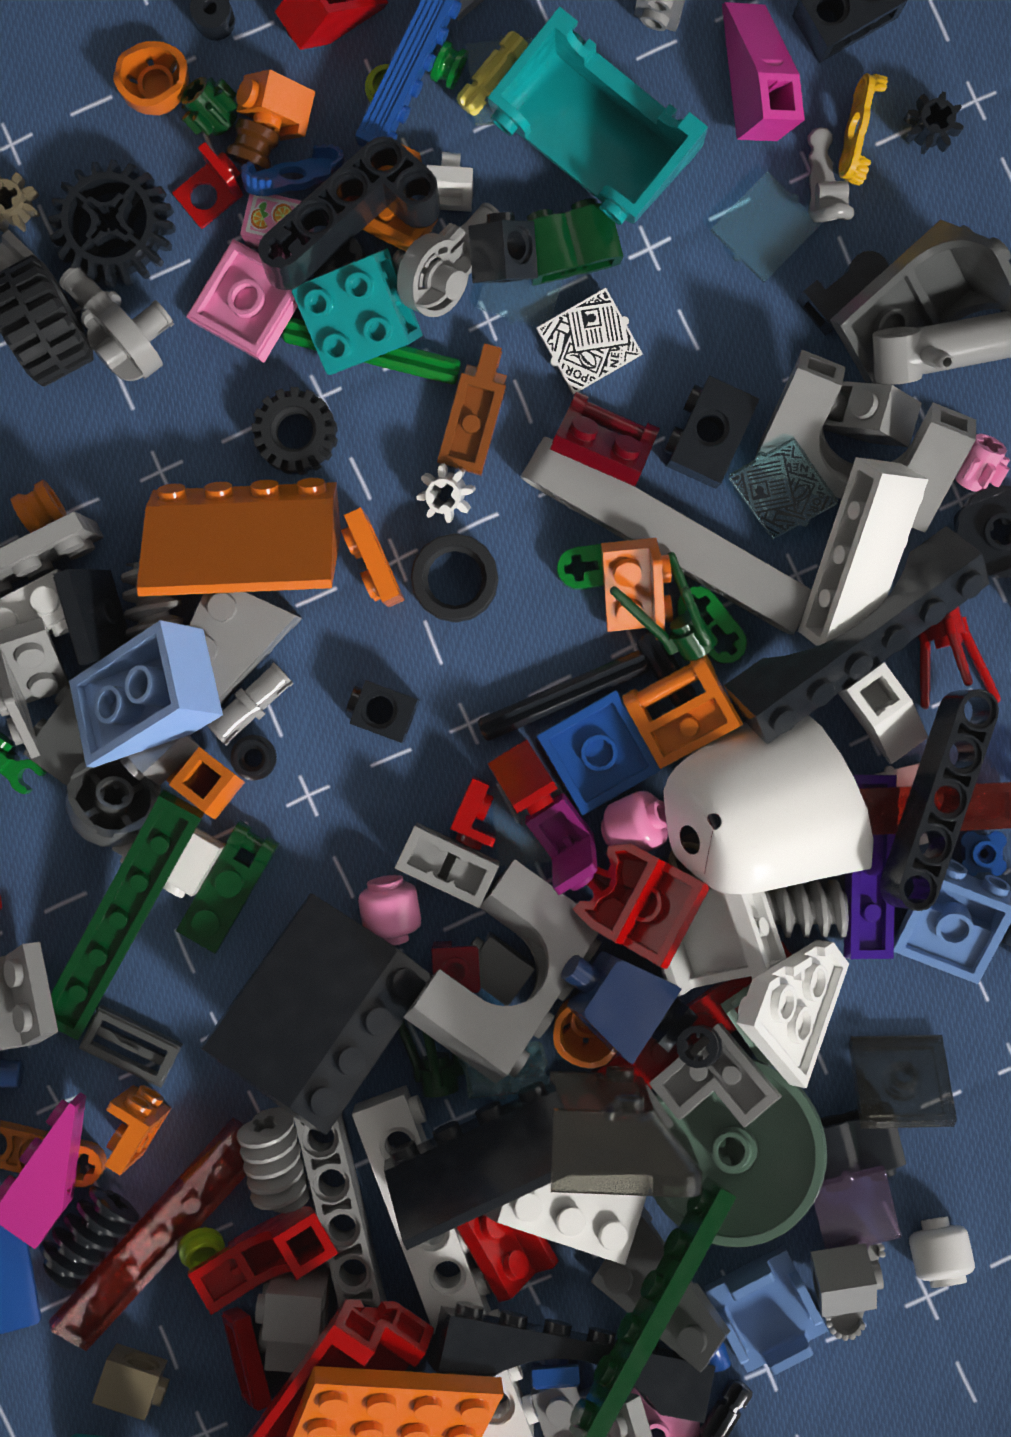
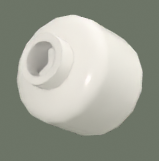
M948 1216L922 1220L923 1230L914 1232L909 1238L917 1277L921 1280L929 1281L931 1288L966 1283V1275L973 1272L975 1268L966 1228L960 1225H950Z

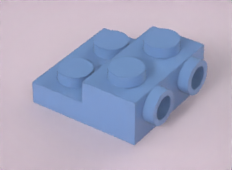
M951 859L939 896L934 905L923 911L908 909L894 937V952L979 984L1011 924V887L1006 881L993 875H985L983 880L967 875L968 870L966 867Z

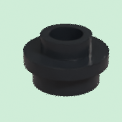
M259 735L245 736L238 740L232 748L230 756L231 765L240 777L251 781L260 780L267 777L274 770L277 762V753L273 744L265 737ZM251 749H257L262 754V762L258 766H252L247 762V753Z

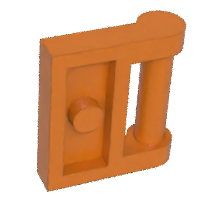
M707 655L690 661L688 665L639 692L633 689L622 696L626 709L660 769L743 725L716 676L714 667ZM700 680L706 692L654 720L648 712V707Z

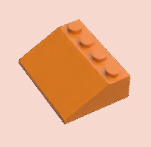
M305 478L298 481L297 484L279 485L275 480H259L253 482L250 486L234 487L229 482H212L205 485L204 488L187 489L183 484L174 483L160 486L157 490H153L145 508L137 579L138 597L332 588L341 537L337 482L325 483V480L321 478Z

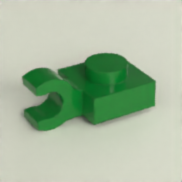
M0 732V773L8 779L15 791L21 794H29L33 789L23 781V772L29 768L37 775L45 776L47 771L31 759L20 760V757L11 750L14 743Z

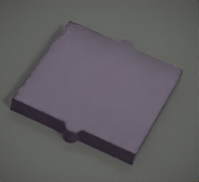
M883 1165L854 1173L843 1171L841 1176L823 1181L820 1192L814 1202V1207L825 1249L866 1243L868 1250L871 1245L901 1238L887 1174Z

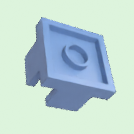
M784 1245L704 1286L710 1302L730 1329L727 1339L747 1373L767 1364L772 1375L779 1374L813 1356L814 1353L809 1342L828 1332Z

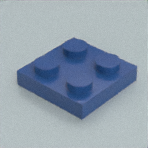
M616 690L537 735L539 742L582 816L662 770L657 765Z

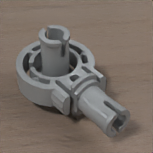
M482 203L461 227L449 223L439 234L428 233L419 237L410 245L406 252L401 249L395 252L392 259L398 272L397 290L405 306L428 317H439L449 312L458 303L467 286L468 276L472 272L468 226L487 223V214L499 213L493 205Z
M83 267L69 268L63 273L59 284L82 308L81 321L88 329L87 340L100 360L112 373L126 381H135L140 378L145 380L163 366L161 358L150 342L168 327H172L174 323L159 302L154 300L149 307L131 319L120 308L121 297L115 291H102L92 279L86 276V271Z

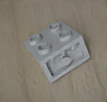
M42 617L0 630V715L2 717L11 716V718L7 719V724L16 746L24 743L32 759L41 755L27 703L57 694L69 683L68 676Z
M40 942L22 944L6 956L0 957V1051L36 1045L58 1032Z

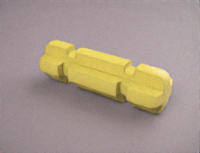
M510 31L499 43L501 46L500 50H493L472 76V84L467 83L457 95L458 104L470 115L475 116L487 103L485 101L486 97L491 94L510 70L513 63L517 61L528 47L527 41L518 33Z

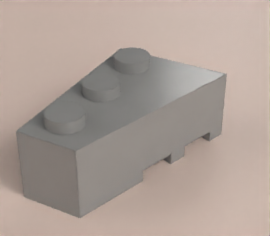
M247 592L203 594L189 626L204 630L221 705L244 682V679L273 651V648L303 618Z

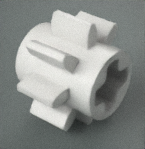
M441 463L438 466L437 478L429 473H425L421 477V480L428 488L426 491L419 493L416 499L420 501L426 500L430 507L427 512L428 518L437 512L444 514L446 522L450 523L454 518L455 508L464 513L470 510L471 506L463 499L465 495L473 493L476 488L473 485H465L462 479L465 474L464 468L460 469L456 474L450 473L445 463ZM449 484L454 488L451 493L452 498L450 497L444 502L438 497L441 493L440 488Z

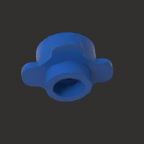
M967 831L962 835L960 842L962 845L961 855L963 861L961 864L968 870L967 875L975 876L978 872H990L994 876H1000L1006 871L1007 863L1003 860V847L1006 845L1007 839L1002 832L992 831L989 835L977 834L974 831ZM982 849H986L988 852L984 858L980 856Z

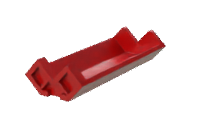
M346 1299L246 1437H286L314 1366L405 1371L410 1364L416 1367L426 1354L435 1328L396 1301H382L376 1308L364 1307L361 1300Z

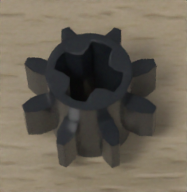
M942 92L938 98L930 101L925 94H922L916 101L918 111L914 109L908 110L903 120L908 124H912L911 131L905 140L906 142L914 140L920 145L921 154H925L930 147L936 145L939 150L945 152L951 145L949 136H958L964 128L961 123L955 122L956 115L962 106L961 104L953 106L952 103L946 100V92ZM926 119H927L930 123L935 122V121H938L939 124H940V127H939V125H938L937 123H936V124H932V125L929 126L928 123L926 122Z

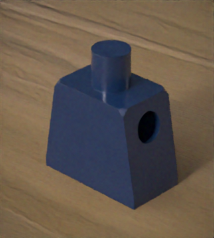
M604 951L597 956L593 964H590L579 955H574L567 961L561 973V978L576 988L568 1000L567 1007L609 1050L631 1064H634L682 990L677 985Z

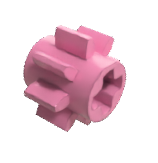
M977 434L976 441L955 480L964 488L975 492L986 489L989 483L999 487L1010 470L1007 467L1010 459L1005 457L1007 449L1004 444L992 436Z

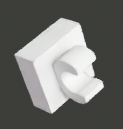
M442 152L441 166L427 165V168L432 171L437 180L441 210L472 212L473 168L460 167L461 153Z

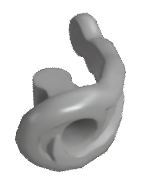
M815 128L807 136L808 144L811 147V152L808 156L811 166L809 174L811 199L808 214L813 222H828L836 219L850 220L854 216V208L849 206V183L847 180H835L832 160L828 155V149L833 141L832 133L827 128Z

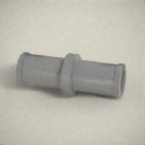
M273 662L271 667L245 691L240 688L235 693L237 698L222 711L223 715L207 725L208 728L227 746L230 743L229 741L255 717L260 720L266 714L263 710L294 683Z

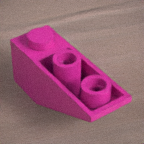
M724 2L722 4L737 140L778 141L805 120L800 74L766 5Z
M81 1092L70 1103L64 1099L60 1101L46 1121L52 1127L43 1141L35 1137L20 1157L19 1161L25 1164L23 1170L17 1178L9 1175L0 1186V1225L33 1249H36L48 1235L74 1197L86 1095Z

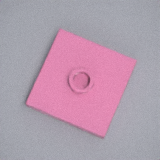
M233 239L186 318L264 363L298 306L292 294V289L281 290L270 284L259 253Z

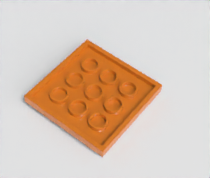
M314 1366L286 1437H482L504 1395L502 1378Z

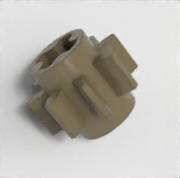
M17 172L13 174L11 180L0 176L1 232H5L9 224L17 226L21 231L25 232V223L31 217L40 216L32 204V201L40 196L33 186L24 188L25 179ZM14 196L11 199L13 206L10 209H6L9 206L7 199Z

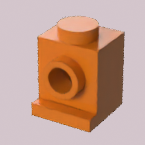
M270 69L244 75V80L237 90V112L252 118L253 122L275 131L280 135V141L305 137L315 91Z

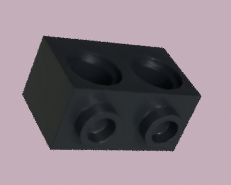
M799 0L792 17L818 62L821 63L897 19L908 0ZM828 9L836 15L837 21L826 22L819 17L817 11Z

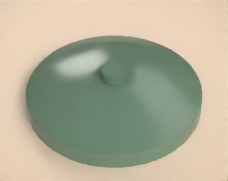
M752 1059L753 1062L782 1097L747 1127L744 1128L717 1094L713 1092L681 1120L675 1117L657 1094L648 1109L642 1128L640 1143L642 1168L654 1173L649 1189L657 1204L676 1225L680 1226L687 1213V1202L691 1193L696 1187L702 1186L706 1177L719 1183L737 1197L712 1242L715 1245L726 1247L754 1246L773 1240L786 1233L806 1215L814 1204L822 1187L826 1172L827 1144L821 1119L810 1098L801 1087L789 1085L775 1067Z

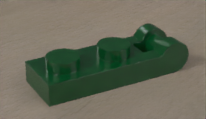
M241 820L230 834L226 845L176 929V932L214 954L220 949L280 844L269 836L263 839L251 832L252 827ZM241 848L256 855L251 865L236 858Z

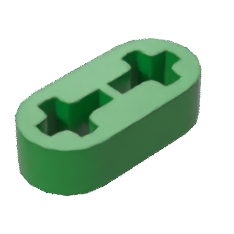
M601 544L574 547L561 555L557 563V575L564 586L575 590L603 587ZM580 556V561L583 564L597 563V570L585 572L582 581H575L573 574H565L564 567L571 565L572 557Z
M701 586L689 588L695 600L704 597L708 602L704 607V612L712 621L707 625L709 630L716 626L724 636L732 633L736 638L732 643V647L735 650L732 655L726 651L718 654L714 648L706 655L712 661L720 664L732 663L740 659L745 653L747 646L746 636L741 627L709 589ZM681 595L678 597L675 605L677 617L686 613V607ZM710 630L711 634L713 635V637H714V639H715V641H716V644H715V646H716L717 643H718V640H717V638L715 637V635L712 633V631Z

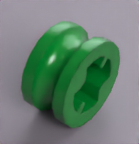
M447 40L436 57L430 79L435 82L442 79L445 81L446 87L452 90L462 75L469 51L464 48L456 51L453 48V43Z

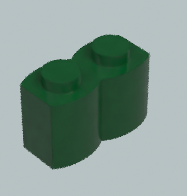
M596 198L575 202L571 205V211L566 213L554 214L552 209H543L526 216L527 221H534L538 278L531 279L532 286L552 283L575 275L588 274L621 264L623 252L616 224L601 211L600 205L602 203H598Z

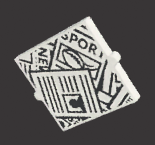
M606 288L536 328L552 357L550 364L558 367L573 395L576 391H581L643 355L627 326L629 319L626 316H621Z

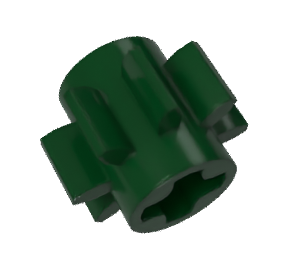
M206 77L195 79L186 87L181 96V103L183 104L181 108L186 112L182 120L196 135L202 131L207 136L210 134L213 136L224 134L237 119L238 112L236 108L238 105L233 101L236 97V92L223 78L217 82L212 77L209 79Z

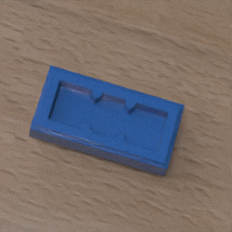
M555 1358L533 1361V1388L538 1390L578 1387V1384H580L578 1360Z

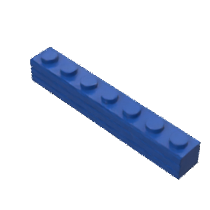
M460 0L420 1L355 134L358 145L363 147L374 138L383 136L397 140L398 134L395 132L399 124H404L409 116L411 108L408 105L412 97L417 98L423 87L421 79L425 71L430 72L436 60L434 52L438 44L442 46L447 39L449 33L447 26L451 18L454 20L457 18L462 3L459 2Z

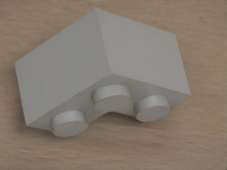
M317 1267L296 1280L292 1272H287L264 1282L262 1294H258L255 1323L261 1324L258 1349L259 1353L266 1354L265 1371L293 1373L327 1326L331 1282L330 1268Z

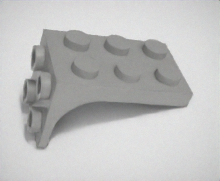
M74 511L1 547L0 597L13 590L12 583L26 576L29 580H34L54 570L52 563L66 556L70 560H74L92 552L95 549L93 543L104 538L97 522Z

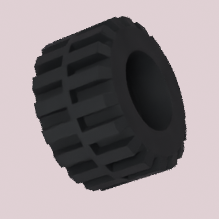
M30 255L0 271V333L18 362L35 382L45 387L94 360L93 349L87 340V334L54 276L40 259Z

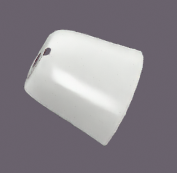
M809 715L796 723L790 731L781 734L769 744H766L744 722L742 726L710 742L687 757L673 770L667 779L664 788V806L672 851L689 871L718 892L727 894L757 893L836 875L868 870L872 867L873 835L868 809L843 756L823 727ZM717 814L722 822L717 830L711 825L708 815ZM685 825L691 826L698 834L700 849L696 854L689 853L682 844L681 830Z

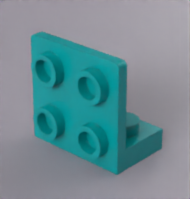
M388 248L292 289L297 306L324 370L328 375L335 374L406 346L423 336L414 311L405 306L399 297L397 290L398 272Z

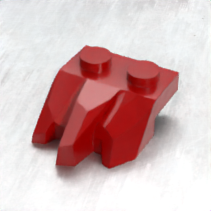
M631 843L608 846L606 854L611 863L609 869L605 870L597 867L598 870L594 873V877L587 884L593 891L594 897L591 901H579L572 910L594 931L615 943L625 946L657 966L667 969L706 897L710 886Z

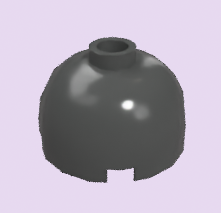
M122 758L94 768L86 767L85 761H83L74 769L66 789V814L73 829L85 840L102 847H121L133 843L161 794L160 785L146 776L139 781L120 762Z

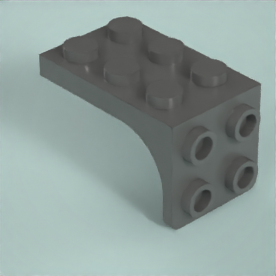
M940 219L830 319L865 383L879 384L874 379L872 334L878 330L893 327L919 328L957 321L969 314L988 309H1000L1011 313V264L1009 262L1011 254L1002 241L995 237L989 239L979 235L965 225L959 227Z

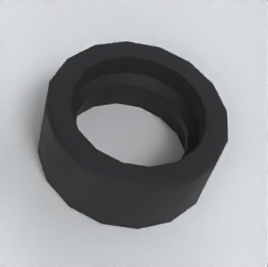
M455 533L438 536L424 545L414 560L411 573L413 592L422 607L440 620L455 623L471 620L484 612L496 595L499 580L495 560L486 546L473 537ZM453 551L466 553L475 559L482 574L481 588L476 596L466 604L456 606L444 604L435 598L428 583L429 569L435 559L444 553Z

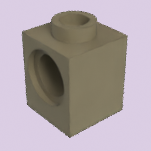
M116 1343L106 1359L92 1403L145 1421L152 1405L161 1407L170 1382V1379L163 1377L168 1360Z

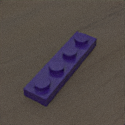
M852 774L868 809L873 835V854L871 869L845 874V893L848 899L849 921L847 936L844 937L843 956L848 959H894L895 907L885 902L881 896L879 886L896 835L897 775Z

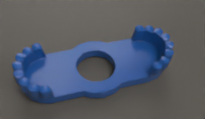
M322 144L321 146L314 145L312 158L297 162L279 163L272 168L257 172L255 165L252 162H247V164H243V167H241L244 189L256 196H271L291 190H305L314 184L324 182L344 163L343 150L339 149V146L334 147L333 144L328 146ZM292 172L302 174L305 177L291 180L283 178L281 175Z

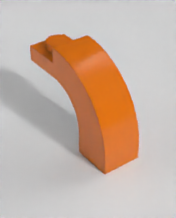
M200 747L166 779L173 789L214 820L217 819L245 783Z

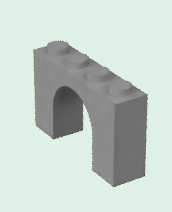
M801 350L758 444L754 460L756 465L780 460L778 463L760 467L767 468L781 465V467L764 471L782 469L781 471L768 474L782 472L783 474L774 477L784 478L787 477L783 455L770 456L784 452L785 454H790V456H785L787 464L791 463L792 472L808 474L807 477L810 478L813 473L814 479H817L819 482L789 473L790 479L795 478V481H798L800 478L815 483L812 492L816 493L819 491L825 493V495L830 494L840 499L843 497L853 464L840 458L830 448L823 433V425L843 385L844 366ZM934 402L929 408L911 445L901 456L891 461L901 463L928 479L922 502L919 505L912 528L924 533L927 531L976 441V419ZM793 445L795 447L794 456L802 457L803 459L791 458ZM793 463L799 464L798 471H793L796 470V468H793V466L796 467V465H793ZM803 464L805 468L808 465V472H805L803 467L802 472H800V465ZM799 481L800 483L810 485V487H811V489H812L813 484H809V483H806V482H803V481Z
M514 859L497 879L482 901L480 908L521 937L531 950L536 965V981L530 997L527 1001L513 1006L491 1004L476 996L439 969L428 980L404 1018L495 1084L508 1076V1074L515 1077L530 1056V1053L524 1049L533 1035L539 1039L553 1021L555 1015L550 1013L549 1010L557 998L564 1001L574 988V986L561 978L565 964L574 955H579L589 962L602 941L596 938L599 933L591 929L572 910L577 903L564 894L558 895L552 885Z

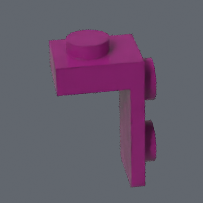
M564 793L555 797L554 801L545 808L525 817V824L552 858L553 889L558 895L563 894L569 889L572 891L581 889L592 880L594 873L598 870L594 833Z

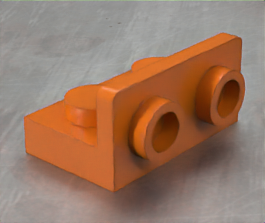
M657 538L601 543L607 631L646 628L611 595L610 589L613 586L618 587L665 631V623L673 621L671 596L664 595L663 583L671 582V564L668 554L661 555Z
M132 1085L111 1100L106 1108L107 1112L126 1123V1125L122 1123L117 1128L106 1147L113 1152L104 1166L118 1175L123 1174L144 1155L172 1109L163 1103L164 1098L159 1092L145 1085H140L139 1088Z

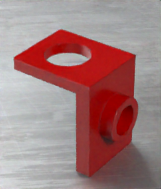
M206 142L197 147L206 165L172 193L201 229H204L243 196L236 181V178L240 175L236 166L224 152L216 156ZM203 184L212 186L217 192L216 203L206 210L196 208L191 201L193 190Z

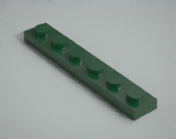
M164 789L157 798L51 993L58 1031L77 1041L205 814L199 808Z
M706 1177L702 1186L696 1187L691 1193L687 1202V1213L679 1228L673 1229L668 1235L664 1244V1255L656 1270L650 1271L645 1277L640 1290L641 1297L633 1312L627 1313L622 1319L617 1331L618 1339L610 1354L603 1356L594 1372V1383L586 1398H581L576 1403L571 1414V1425L569 1427L574 1437L607 1436L737 1197L712 1179Z

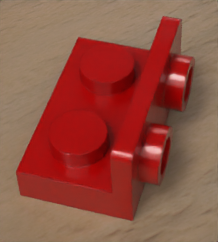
M484 1215L456 1227L498 1302L511 1300L535 1273L553 1269L559 1262L547 1239L497 1223Z

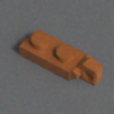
M484 343L478 367L467 364L465 373H461L439 452L438 464L445 463L447 467L457 470L464 468L465 472L482 476L506 390L505 382L507 375L497 373L502 348Z

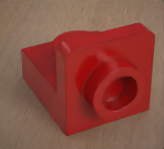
M472 776L450 829L458 832L455 838L456 841L480 851L483 844L493 847L496 836L472 824L475 818L484 821L494 796L487 794L490 786L488 782Z

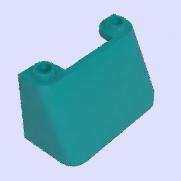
M559 6L487 97L488 104L494 112L490 119L508 136H512L516 132L602 202L600 205L601 211L618 225H622L624 221L634 224L703 147L708 126L691 112L684 119H675L677 112L675 107L669 104L665 108L597 53L596 43L590 38L585 43L584 39L573 31L578 25V21Z

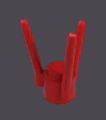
M959 606L947 614L938 624L929 627L918 635L920 641V705L923 709H927L930 706L931 641H934L936 649L951 646L963 683L966 686H971L973 680L961 643H964L985 688L995 697L998 703L1001 701V696L969 631L967 619L961 616Z

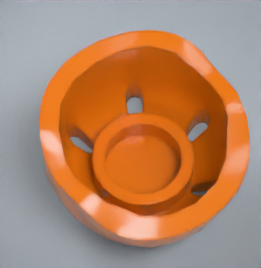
M145 41L121 53L116 63L113 80L129 107L146 115L160 116L169 113L181 102V96L189 85V72L186 59L179 49L160 41ZM149 60H153L154 65L149 66ZM130 79L138 81V84L131 82Z
M569 999L565 1000L559 1007L553 1022V1042L557 1052L566 1061L579 1067L598 1068L606 1065L615 1053L609 1050L567 1007ZM583 1038H589L588 1043H584Z

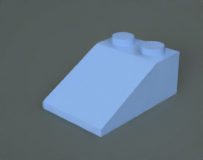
M159 620L69 681L86 767L94 768L191 735L223 715L204 630L192 626Z

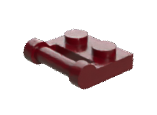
M576 391L554 437L550 450L635 487L660 428L650 423L643 426L588 402V396Z

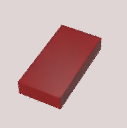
M237 1306L222 1312L223 1315L221 1316L242 1399L253 1409L259 1411L267 1408L272 1400L251 1317Z

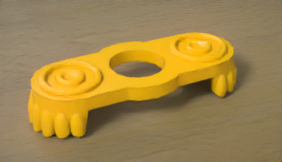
M864 74L859 80L853 95L851 113L844 134V145L838 169L839 177L846 179L854 185L860 186V184H863L869 171L867 166L871 164L870 159L861 155V150L870 120L873 94L875 91L883 92L887 88L888 77L884 75ZM859 120V125L855 133V128Z

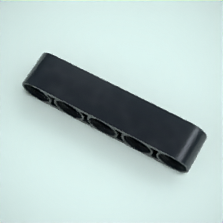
M971 689L949 692L943 697L938 707L880 879L879 888L881 896L891 906L923 911L934 905L939 896L998 719V702L987 690ZM967 701L970 702L973 709L970 721H968L964 712ZM953 744L958 751V759L954 765L949 757ZM940 788L943 793V804L937 809L934 797ZM926 833L929 844L926 852L922 854L919 842L921 836ZM911 877L914 889L911 896L906 898L904 885Z

